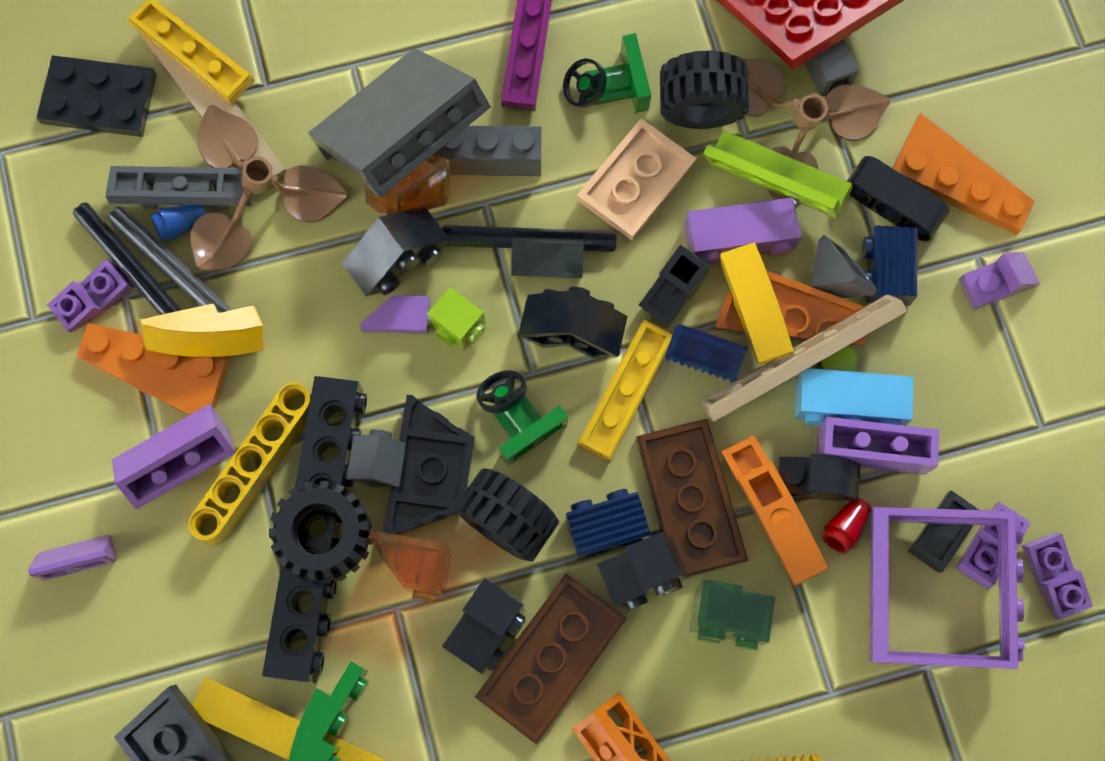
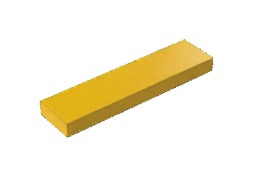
M146 0L127 19L130 26L230 105L255 81L249 72L157 0Z
M643 319L579 439L578 447L610 463L675 339V334Z

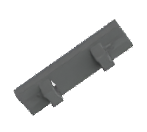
M111 166L105 196L109 204H141L144 209H158V205H212L214 210H228V206H238L244 190L241 183L243 168ZM211 183L213 184L214 191H210ZM253 193L250 194L245 206H252Z

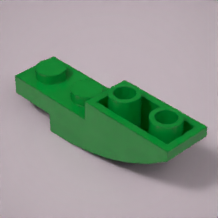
M351 661L331 695L322 689L316 688L298 725L289 761H341L337 757L341 748L328 739L331 734L337 737L349 717L344 713L352 699L357 702L367 688L369 681L365 679L368 670Z

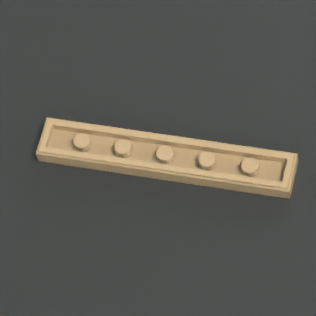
M141 35L143 41L201 117H203L210 105H215L223 111L241 117L253 127L235 102L230 105ZM254 128L258 144L256 152L252 157L266 159L272 166V175H276L279 180L285 176L286 169Z
M885 295L794 347V354L764 364L701 400L700 405L705 414L715 422L906 313L907 310L902 300Z

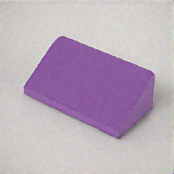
M105 535L40 552L35 556L28 569L29 575L40 580H48L114 563L116 555L111 535Z

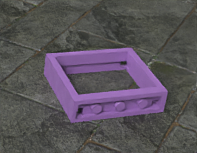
M873 507L871 509L870 662L1018 669V661H1023L1025 645L1024 639L1018 638V622H1023L1024 602L1022 598H1017V583L1023 582L1024 570L1023 561L1017 559L1016 544H1021L1023 539L1021 521H1016V511ZM889 522L998 526L1000 656L888 651Z

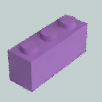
M793 197L688 211L684 223L689 251L710 266L721 263V253L755 242L759 254L771 253L772 256H784L795 250L801 239Z
M208 404L112 459L115 485L135 509H138L236 453L230 430L212 405Z
M826 417L818 426L816 454L847 458L859 463L862 468L926 475L938 467L940 430Z

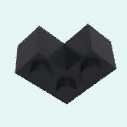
M427 208L381 216L376 219L342 264L366 297L379 293L387 295L398 288L401 283L399 279L405 272L416 266L424 265L428 267L436 263L442 257L441 251L450 239Z
M572 286L569 287L568 291L545 289L543 293L527 295L518 336L543 348L569 346L591 358L619 357L628 316L614 309L615 305L613 303L590 296V291L582 287Z
M664 532L626 547V552L597 564L614 607L625 605L627 611L647 604L646 596L656 592L657 596H665L682 589L681 581L690 578L672 536Z
M484 578L463 608L464 615L442 645L444 649L480 674H483L486 668L490 671L495 669L505 653L500 647L508 636L515 639L526 622V616L523 615L525 612L524 604Z

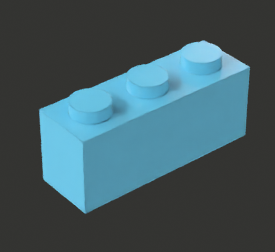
M807 368L796 376L794 419L805 420V424L810 426H819L826 417L906 426L913 420V377Z

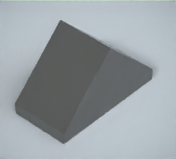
M825 235L819 239L811 277V287L841 298L873 296L878 291L844 247Z

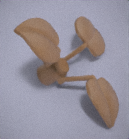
M741 58L742 61L746 62L748 68L749 111L746 115L759 117L764 114L769 105L774 109L793 107L795 109L793 112L794 122L801 130L792 150L784 146L775 147L771 150L818 169L816 158L810 153L799 152V148L810 129L815 128L823 119H832L831 127L837 136L848 141L861 140L876 128L884 111L890 104V99L883 94L867 87L851 84L835 87L826 95L825 99L818 94H809L801 101L798 98H794L793 101L776 102L774 100H777L782 95L785 87L781 71L772 63L764 60ZM766 189L773 200L786 198Z
M210 105L204 113L199 127V152L203 160L212 168H229L233 164L237 168H243L241 183L244 190L231 221L222 213L212 212L202 215L194 223L190 233V244L196 267L204 271L226 270L237 265L247 256L251 247L252 236L246 228L237 225L251 193H263L272 184L278 192L285 193L283 206L291 217L300 222L313 223L328 216L346 199L347 192L333 177L320 169L307 165L294 166L288 169L284 176L285 187L282 186L278 181V177L272 175V166L266 159L252 157L256 152L258 144L254 128L241 117L223 111L215 105Z

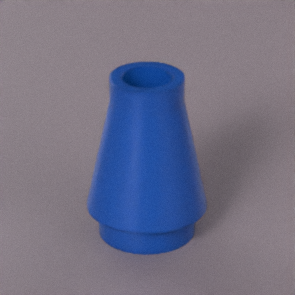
M176 205L158 208V212L150 216L161 241L170 239L173 242L191 230L196 220L205 215L206 212L203 205Z

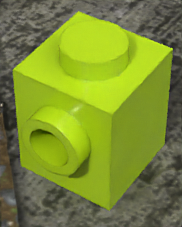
M449 287L427 312L429 324L437 329L435 331L436 336L448 346H452L455 343L461 349H464L469 342L471 344L477 342L486 329L484 326V312L452 287Z

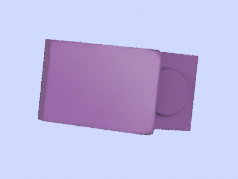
M1006 252L996 262L965 273L959 278L974 310L1040 284L1025 252Z

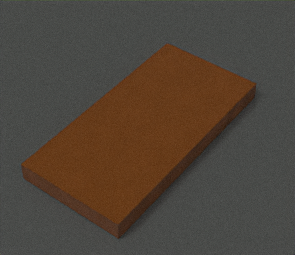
M708 419L636 436V442L661 532L672 536L689 577L747 562L748 557Z
M566 573L476 694L475 698L537 744L627 618Z

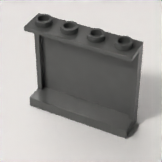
M414 48L310 130L308 134L326 160L333 156L361 175L371 191L380 198L490 109L491 106L475 78Z

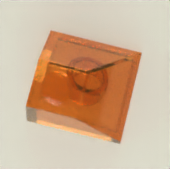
M433 154L380 198L365 183L366 203L377 212L389 214L421 208L429 210L445 206L448 201L450 161Z
M375 531L369 532L368 539L407 592H412L411 599L434 602L435 596L444 598L452 556L447 543Z

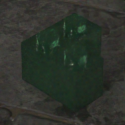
M703 579L695 587L689 632L698 633L697 640L720 644V641H725L726 638L736 640L735 647L757 651L758 645H765L770 641L776 597L742 591L743 586Z

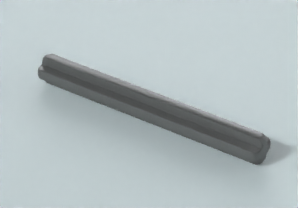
M122 206L115 207L109 213L108 220L199 306L214 303L217 313L232 310Z

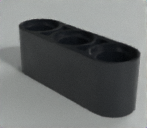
M864 156L847 179V182L852 183L853 186L849 196L897 227L917 228L918 240L930 241L950 212L949 206L939 197L875 157Z

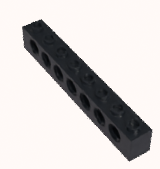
M314 376L295 484L298 490L304 489V483L311 481L315 485H320L321 481H329L333 486L339 484L346 489L347 487H353L354 482L346 479L353 436L362 434L361 429H357L359 415L365 414L367 407V393H363L359 381ZM338 411L346 413L345 420L341 425H328V419L331 414ZM327 448H339L340 453L335 461L331 463L322 461V454ZM321 512L312 516L305 523L301 532L303 548L315 555L324 554L332 550L341 539L339 538V532L343 522L340 517L332 512ZM318 519L326 520L327 529L325 533L319 537H312L309 532L311 524ZM281 564L262 676L314 684L315 677L322 675L325 653L320 652L322 637H328L330 631L331 614H326L328 599H334L337 579L331 580L330 584H322L317 581L314 583L308 582L296 576ZM311 593L314 597L313 608L307 613H299L297 610L299 597L303 594ZM304 631L308 637L307 646L300 652H294L290 646L291 637L296 632Z

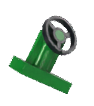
M636 33L622 36L620 50L623 61L622 65L603 68L597 61L584 58L570 66L563 80V93L570 104L579 108H587L596 104L632 98L635 113L649 111L652 95ZM585 64H594L597 67L596 70L585 71L583 74L576 71ZM572 76L577 79L576 88L580 92L578 103L573 100L570 94Z
M513 370L500 371L489 376L479 386L476 395L480 407L488 413H493L511 438L499 447L500 456L508 466L568 425V416L560 405L541 418L525 396L527 385L523 376ZM508 378L504 384H500L492 392L484 394L490 385L498 380ZM515 379L521 381V386L513 391ZM483 401L495 404L493 406L484 404Z

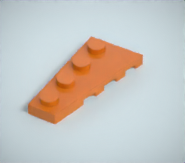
M921 113L916 118L892 167L941 200L1015 235H1018L1022 230L1035 202Z
M767 271L790 338L808 340L865 307ZM729 288L714 329L745 333ZM867 335L850 345L863 346Z
M87 323L77 353V357L80 360L120 381L122 380L147 395L153 396L187 415L193 414L208 404H211L215 409L230 360L229 356L188 357L145 350L141 334Z

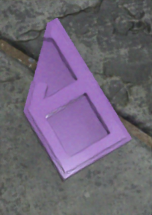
M393 295L361 322V331L428 334L429 320L427 312L430 310V297Z

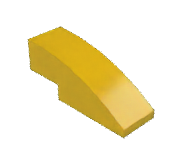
M755 242L721 253V268L733 295L734 306L758 365L794 354L778 301Z
M213 303L140 319L145 350L188 357H221L264 350L262 323L254 305L217 313Z

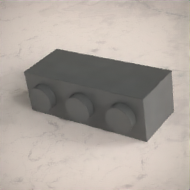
M467 126L434 153L437 175L541 176L542 127Z

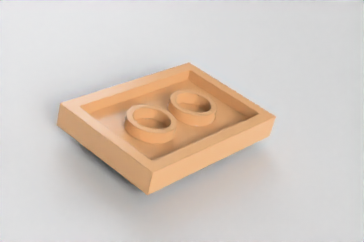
M640 119L580 190L576 200L633 241L693 168L697 158L646 121Z

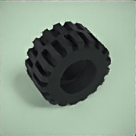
M713 50L693 51L671 58L662 65L660 71V113L667 122L685 128L710 129L732 124L742 119L748 113V68L746 62L742 61L740 57L730 55L727 52Z
M482 468L455 505L460 517L472 528L506 552L526 561H534L559 525V520L555 513L540 498L513 479L492 469Z
M311 481L304 483L305 488L302 490H298L297 487L289 491L292 496L288 500L281 498L277 503L280 507L278 514L272 512L270 521L274 523L273 528L269 529V538L274 543L271 545L273 553L278 556V561L286 569L308 582L314 583L317 581L322 584H330L331 580L334 579L338 581L346 579V574L350 571L355 573L360 568L358 566L359 562L362 559L366 560L369 555L367 548L368 545H372L373 536L370 533L372 523L367 515V511L353 493L348 492L345 487L339 484L333 486L329 481H321L320 485H315ZM318 513H335L343 522V534L339 543L332 550L324 554L315 555L307 552L301 543V532L305 523Z

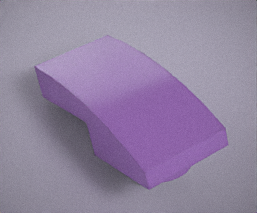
M106 259L81 283L72 281L47 306L68 332H73L105 312L134 287L114 262Z
M997 502L991 511L1013 510ZM1016 513V521H1021V532H1023L1024 537L1031 522ZM981 525L957 564L956 569L986 589L991 588L999 576L998 526Z
M1054 532L1022 545L1034 578L1055 619L1060 620L1093 607L1082 572L1073 568L1062 534Z

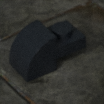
M680 244L659 273L660 276L639 303V307L669 327L687 301L693 297L710 269V265Z
M811 454V457H780L779 475L791 496L818 497L821 500L858 502L861 468L859 463L843 457Z

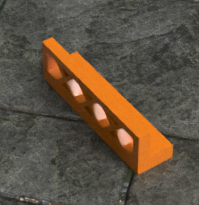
M620 692L572 728L595 761H670ZM612 707L615 708L623 719V727L616 726L607 714V711ZM634 742L640 743L646 750L647 760L640 758L636 753Z

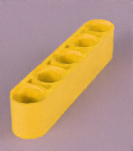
M289 383L279 390L193 511L188 522V528L196 539L208 545H219L229 537L306 427L311 394L303 385ZM296 396L305 397L304 405L300 409H288V404L292 398ZM275 426H282V436L278 440L268 441L267 434L269 430ZM254 456H260L262 458L260 467L254 472H247V461ZM231 487H239L240 495L238 499L232 503H225L224 495L226 491ZM209 518H216V530L210 535H203L202 526L204 522Z

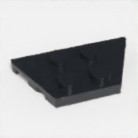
M408 394L399 441L406 443L399 487H391L383 533L384 536L388 537L459 514L455 505L468 488L475 445V437L462 428H458L450 423L447 418L419 402L413 395Z

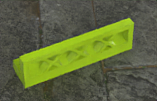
M723 130L716 146L713 147L708 144L703 153L709 164L713 167L786 198L793 197L794 201L836 219L853 188L850 182Z

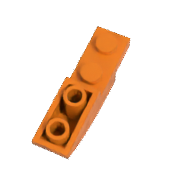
M752 435L721 451L724 461L755 513L758 524L794 587L827 571L828 566L797 505L774 464L768 460L756 437Z

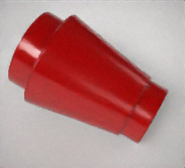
M859 497L858 502H848L824 526L823 541L830 548L842 554H847L850 549H855L872 509L869 503Z

